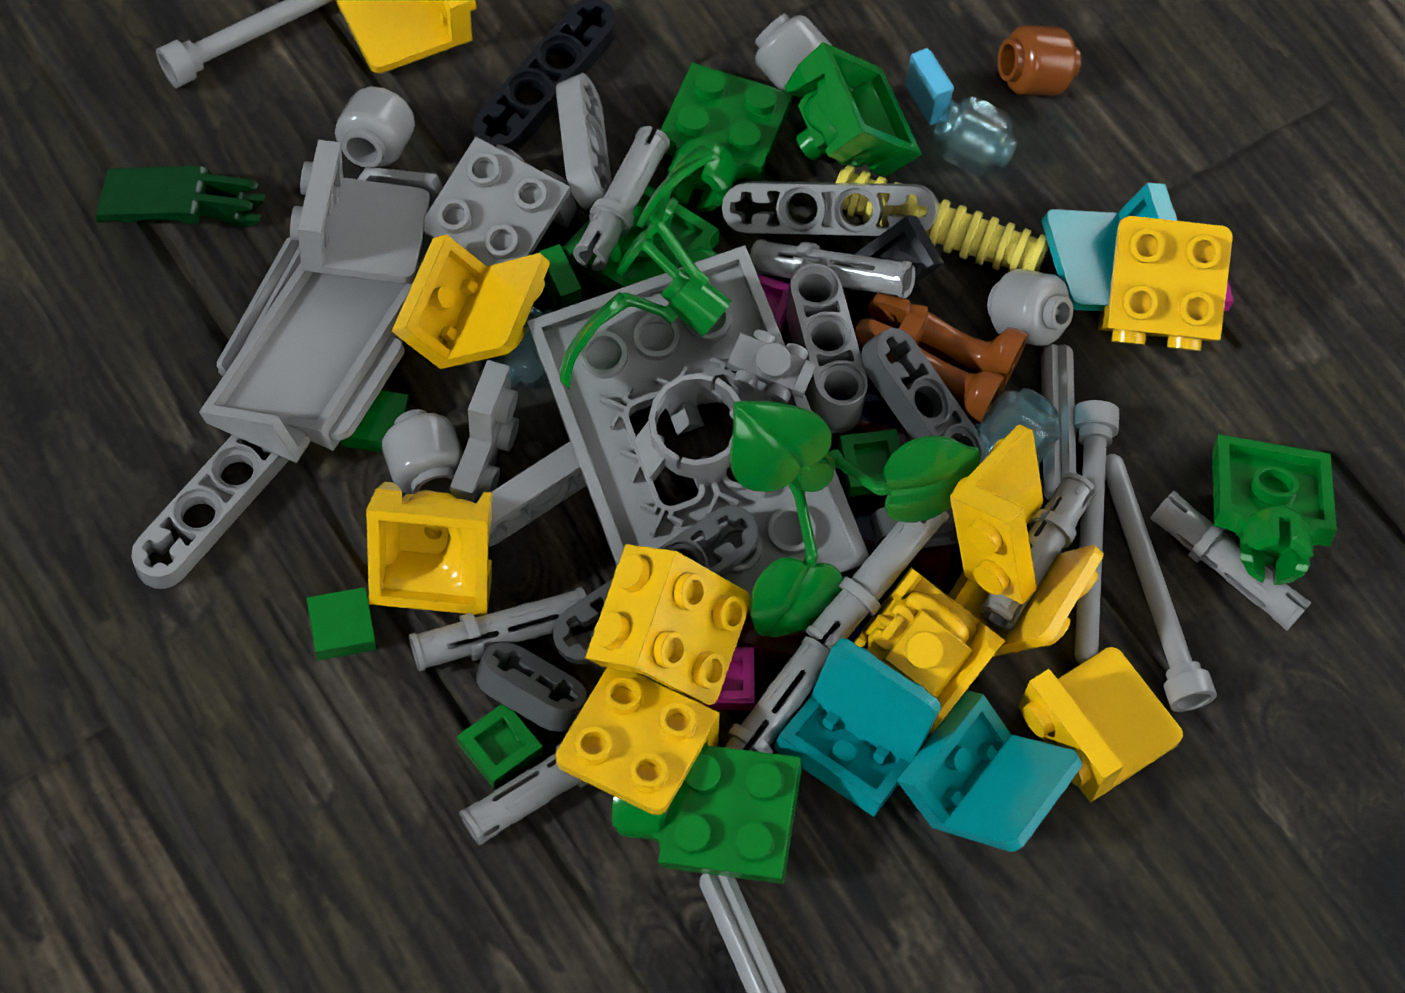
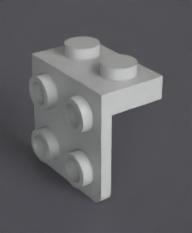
M475 137L423 219L425 220L424 233L431 239L447 234L484 265L490 266L532 255L552 221L568 228L578 212V208L571 188L564 178L552 171L543 170L541 172L526 164L517 153L505 146L497 145L495 147Z
M318 140L314 161H305L302 168L300 192L301 195H306L303 206H294L290 222V239L299 241L301 270L402 284L412 282L416 277L424 237L425 220L423 219L430 206L429 192L419 187L343 178L341 142Z

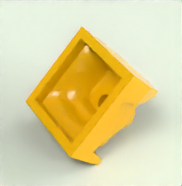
M384 482L377 487L366 509L369 605L487 615L492 583V560H488L492 522V493L484 492L475 504L468 500L458 499L446 492L430 490L406 494L402 498V490L392 482Z
M910 567L883 601L881 608L869 619L852 642L859 647L869 650L878 660L908 680L923 686L928 693L939 701L941 710L929 732L932 735L1006 640Z

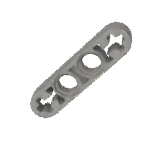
M750 181L740 183L727 192L723 198L722 212L724 219L730 227L744 233L880 236L906 217L904 214H890L887 216L890 226H881L880 222L883 216L884 205L880 193H889L890 198L887 205L897 206L907 203L909 195H916L918 205L927 206V215L918 218L925 231L930 229L937 220L939 206L933 192L925 186L917 184ZM772 191L780 192L776 206L780 224H773L771 222L774 212L756 213L752 216L751 222H747L745 213L736 211L735 203L745 199L746 192L752 193V200L756 203H771L774 201ZM799 192L808 193L817 202L818 211L812 222L806 224L798 223L790 216L788 204L794 194ZM850 194H863L872 203L873 212L867 223L861 225L852 224L843 215V202Z
M231 435L136 540L132 547L131 557L138 577L144 584L157 589H166L178 584L286 465L289 459L262 448L265 459L262 460L257 454L261 447ZM244 462L253 468V474L244 484L230 485L221 479L223 470L232 463ZM206 504L216 511L215 517L207 526L192 528L183 522L185 512L194 505ZM171 529H174L180 536L176 542H174ZM169 550L172 563L166 566L158 562L152 567L149 555L153 552L164 555Z

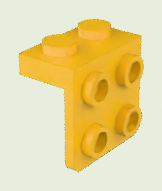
M336 0L370 69L375 73H384L472 41L471 11L476 10L475 0Z
M1137 216L1123 218L1117 228L1109 306H1105L1104 311L1099 313L1098 330L1113 331L1112 342L1145 345L1146 335L1168 337L1167 348L1201 351L1202 341L1221 340L1232 246V232L1230 229L1220 225Z
M449 235L435 237L430 243L391 332L440 369L506 355L512 352L524 337V325L534 302L543 292L545 286L544 277L549 268L550 261L541 253H536L486 266Z
M1019 424L1005 438L998 440L994 444L989 455L968 477L962 478L957 483L953 493L950 495L965 577L977 582L984 590L991 594H1001L1023 605L1037 590L1027 524L1035 512L1041 509L1043 493L1033 430Z
M625 544L585 658L603 667L643 674L693 700L699 701L702 704L712 705L717 701L750 607V595L746 590L677 551Z
M1089 545L1058 554L1032 598L1021 612L1022 614L1013 630L1010 631L995 628L982 617L984 614L980 613L979 610L990 593L984 590L977 582L965 577L964 571L948 596L1006 640L993 657L1018 653L1042 646H1051L1067 631L1070 625L1068 615L1077 600L1088 593L1098 579L1096 569L1102 561L1104 553L1097 546Z
M1108 647L1058 679L1050 669H1047L1029 681L1018 706L1030 729L1038 737L1042 738L1045 743L1076 751L1082 760V767L1071 782L1080 788L1090 803L1174 749L1183 737V731L1124 654L1115 647Z
M607 667L557 749L556 764L560 770L650 814L660 815L668 809L703 746H718L720 713L706 707L699 701L687 698L653 682L642 674Z

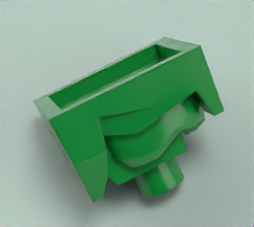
M822 42L797 65L784 86L787 93L802 98L798 107L807 128L797 135V142L803 153L812 161H817L827 154L828 157L836 159L840 165L852 164L855 168H859L869 164L868 168L871 173L885 178L922 155L881 67Z

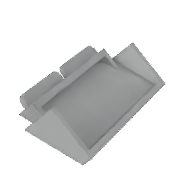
M365 167L358 180L424 188L430 194L429 209L443 189L437 174ZM425 233L416 275L432 241ZM300 263L199 413L207 424L295 463L298 462L311 441L334 451L340 440L348 438L355 432L405 352L402 345L404 341L391 331L414 280L410 283L402 284L302 271Z

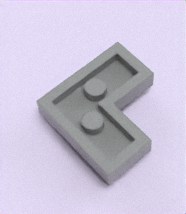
M487 360L468 407L470 438L450 485L451 494L458 499L476 503L484 492L495 490L500 476V468L495 465L501 450L509 452L514 444L519 427V419L513 417L518 392L511 390L510 366Z

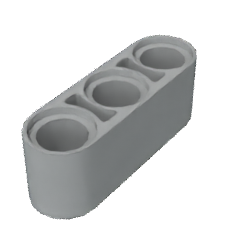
M810 263L797 269L790 280L786 304V321L792 343L804 347L808 351L806 360L817 364L805 391L811 411L819 415L826 422L831 433H844L853 429L860 420L868 388L867 376L862 366L860 350L841 281L837 273L828 266ZM804 298H816L821 302H810ZM827 345L833 347L835 350L825 351L819 349L817 346ZM838 393L845 395L849 399L836 400L829 395Z

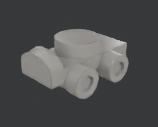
M755 330L752 337L740 332L726 365L727 368L737 371L733 384L743 391L753 392L758 381L764 382L769 385L765 397L770 402L787 404L791 394L803 398L817 365L806 360L808 351L794 343H788L786 347L775 343L776 338L764 330Z

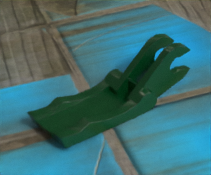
M202 166L110 168L107 170L96 212V222L120 221L132 223L141 220L168 219L178 220L187 224H198L203 214L235 226L251 227L256 226L260 221L261 214H240L237 212L252 210V207L260 206L265 200V195L241 193L256 190L258 183L249 179L212 175L207 168Z

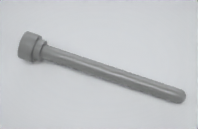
M284 0L196 43H192L190 40L183 43L179 40H174L156 49L159 64L170 83L175 88H178L197 79V72L204 69L203 63L334 0Z
M1088 400L1075 405L1074 427L1075 435L1078 436V442L1083 445L1082 476L1093 483V490H1096L1097 494L1080 517L1079 548L1095 545L1102 551L1106 447L1112 444L1113 437L1119 432V408L1107 401ZM1102 561L1096 569L1098 572L1096 583L1088 593L1077 600L1074 656L1079 664L1098 654Z
M1109 454L1106 456L1105 479L1170 668L1166 672L1167 681L1163 685L1170 708L1175 712H1184L1203 707L1217 697L1210 673L1202 669L1199 662L1192 661L1124 461L1117 454Z

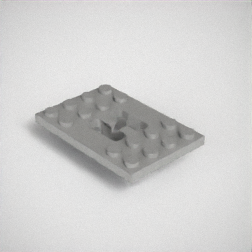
M745 245L694 263L700 271L709 277L708 281L732 300L724 313L703 337L678 317L670 325L658 315L635 307H628L601 325L584 346L573 367L570 389L560 381V365L572 339L594 313L618 292H627L667 306L669 302L660 295L672 281V278L667 273L528 320L527 325L616 566L619 564L625 544L659 548L716 509L724 506H739L746 509L754 517L758 525V543L754 553L747 560L721 576L746 590L750 598L758 577L772 562L782 557L804 560L805 546L795 499L789 489V485L776 491L760 492L746 489L738 482L731 481L727 477L726 472L727 468L730 467L729 454L732 437L727 449L714 457L702 456L698 460L683 457L679 463V456L664 445V437L658 435L656 429L659 416L665 408L670 415L677 435L705 426L698 410V393L704 394L705 397L718 403L723 402L730 409L729 414L731 418H733V406L736 401L770 402L765 397L769 388L768 384L758 381L753 392L743 391L733 384L737 371L726 367L740 332L752 337L755 330H764L776 338L775 343L786 347ZM791 394L788 405L811 411L805 394L803 398ZM651 406L649 420L636 437L629 420L630 416L638 410ZM667 467L677 475L694 478L699 492L695 498L674 506H667L659 499L653 482L662 470ZM834 469L833 479L827 487L817 492L806 491L805 497L818 552L816 563L833 564L837 567L842 577L857 572L869 557V554ZM727 521L719 525L721 529L720 538L708 547H706L702 536L694 540L704 550L710 567L719 563L713 557L715 549L727 542L733 544L735 548L743 545L741 540L742 532L746 528L742 524L733 528ZM681 553L682 555L698 563L692 555L687 553Z

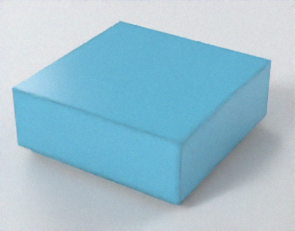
M928 48L911 54L905 86L929 125H933L947 118L954 86Z

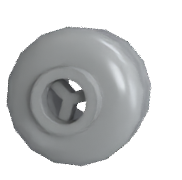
M783 14L774 20L755 40V44L759 47L755 56V63L778 89L786 91L784 86L803 59L822 42L833 45L807 17L797 15L789 18L787 14Z
M367 87L360 89L350 98L337 120L335 128L336 141L341 142V150L345 156L358 166L367 168L390 166L401 156L412 136L415 126L413 112L404 99L386 88Z
M1014 269L1005 274L995 284L988 297V314L996 332L1000 334L1008 327L1017 328L1029 334L1026 344L1046 346L1053 343L1062 335L1073 317V304L1069 299L1068 287L1061 278L1054 274L1027 269Z
M421 409L407 411L397 417L394 425L388 429L382 439V452L393 483L398 485L402 492L407 494H415L418 491L424 490L450 492V485L464 452L454 425L447 417L436 413H427Z

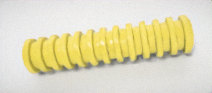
M847 165L842 169L836 180V183L886 184V178L879 176L877 180H873L870 178V172L865 170L860 175L854 173L855 169L851 165ZM880 193L884 205L883 216L880 222L881 226H890L887 220V216L890 214H904L906 216H917L918 218L927 215V206L918 205L916 195H909L907 203L897 206L887 205L890 198L889 193ZM850 194L843 202L842 209L847 211V217L854 219L857 215L862 216L863 223H867L871 218L873 212L872 203L863 194ZM946 199L938 203L939 213L937 220L926 231L934 246L936 244L943 245V251L949 254L953 249L960 251L959 257L967 259L969 255L976 257L975 262L980 265L988 261L992 263V269L996 271L1004 267L1009 269L1008 272L1014 269H1027L1039 272L1048 248L1046 235L1041 234L1039 238L1031 236L1032 230L1027 228L1023 232L1016 231L1015 224L1010 222L1006 227L999 225V218L994 216L990 221L983 219V213L980 211H976L974 215L966 213L967 207L960 205L958 209L950 207L951 202Z

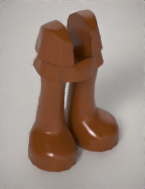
M877 293L868 305V312L875 320L862 319L854 330L857 343L863 348L867 341L889 328L901 329L908 333L917 345L920 342L929 345L975 371L976 373H968L920 348L951 394L960 404L967 417L980 425L984 424L998 400L1001 390H1004L1029 336V334L1017 328L1008 327L993 341L980 340L947 324L929 312L927 306L911 304L910 300L883 293ZM889 351L886 354V357L888 361L892 364V362L895 361V358L893 354Z

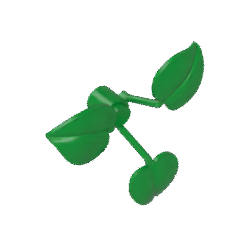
M700 145L673 168L668 177L651 196L637 223L642 229L645 223L650 220L647 229L642 231L631 243L616 271L622 277L632 262L645 251L672 278V281L660 295L669 303L667 306H663L627 292H618L578 331L564 354L559 376L561 383L568 389L571 386L575 361L584 346L601 325L624 309L635 307L660 316L670 325L678 317L703 337L732 302V300L708 281L709 277L697 268L670 230L674 210L679 202L674 197L669 200L671 192L686 176L699 167L721 159L714 150ZM665 241L684 269L679 270L654 244Z
M736 401L733 406V436L729 454L732 473L740 485L752 491L770 492L789 485V489L795 499L805 546L803 561L792 557H782L772 562L758 577L750 599V619L756 632L762 637H779L805 630L816 621L826 607L842 591L839 585L843 581V577L837 567L830 563H816L818 552L805 497L806 491L817 492L827 487L833 479L834 469L839 468L874 494L887 495L885 510L891 519L904 523L926 521L952 507L950 495L953 493L957 483L962 478L968 477L979 465L980 453L977 447L967 446L955 439L944 436H925L913 439L903 444L891 455L884 468V479L886 482H879L847 461L838 449L829 451L832 443L831 432L826 422L816 413L797 406L777 402Z

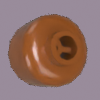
M1028 25L1018 27L1008 39L1002 42L998 53L999 74L1007 82L1010 89L1019 95H1060L1069 87L1072 79L1077 76L1081 66V54L1075 46L1071 35L1063 28L1056 26Z

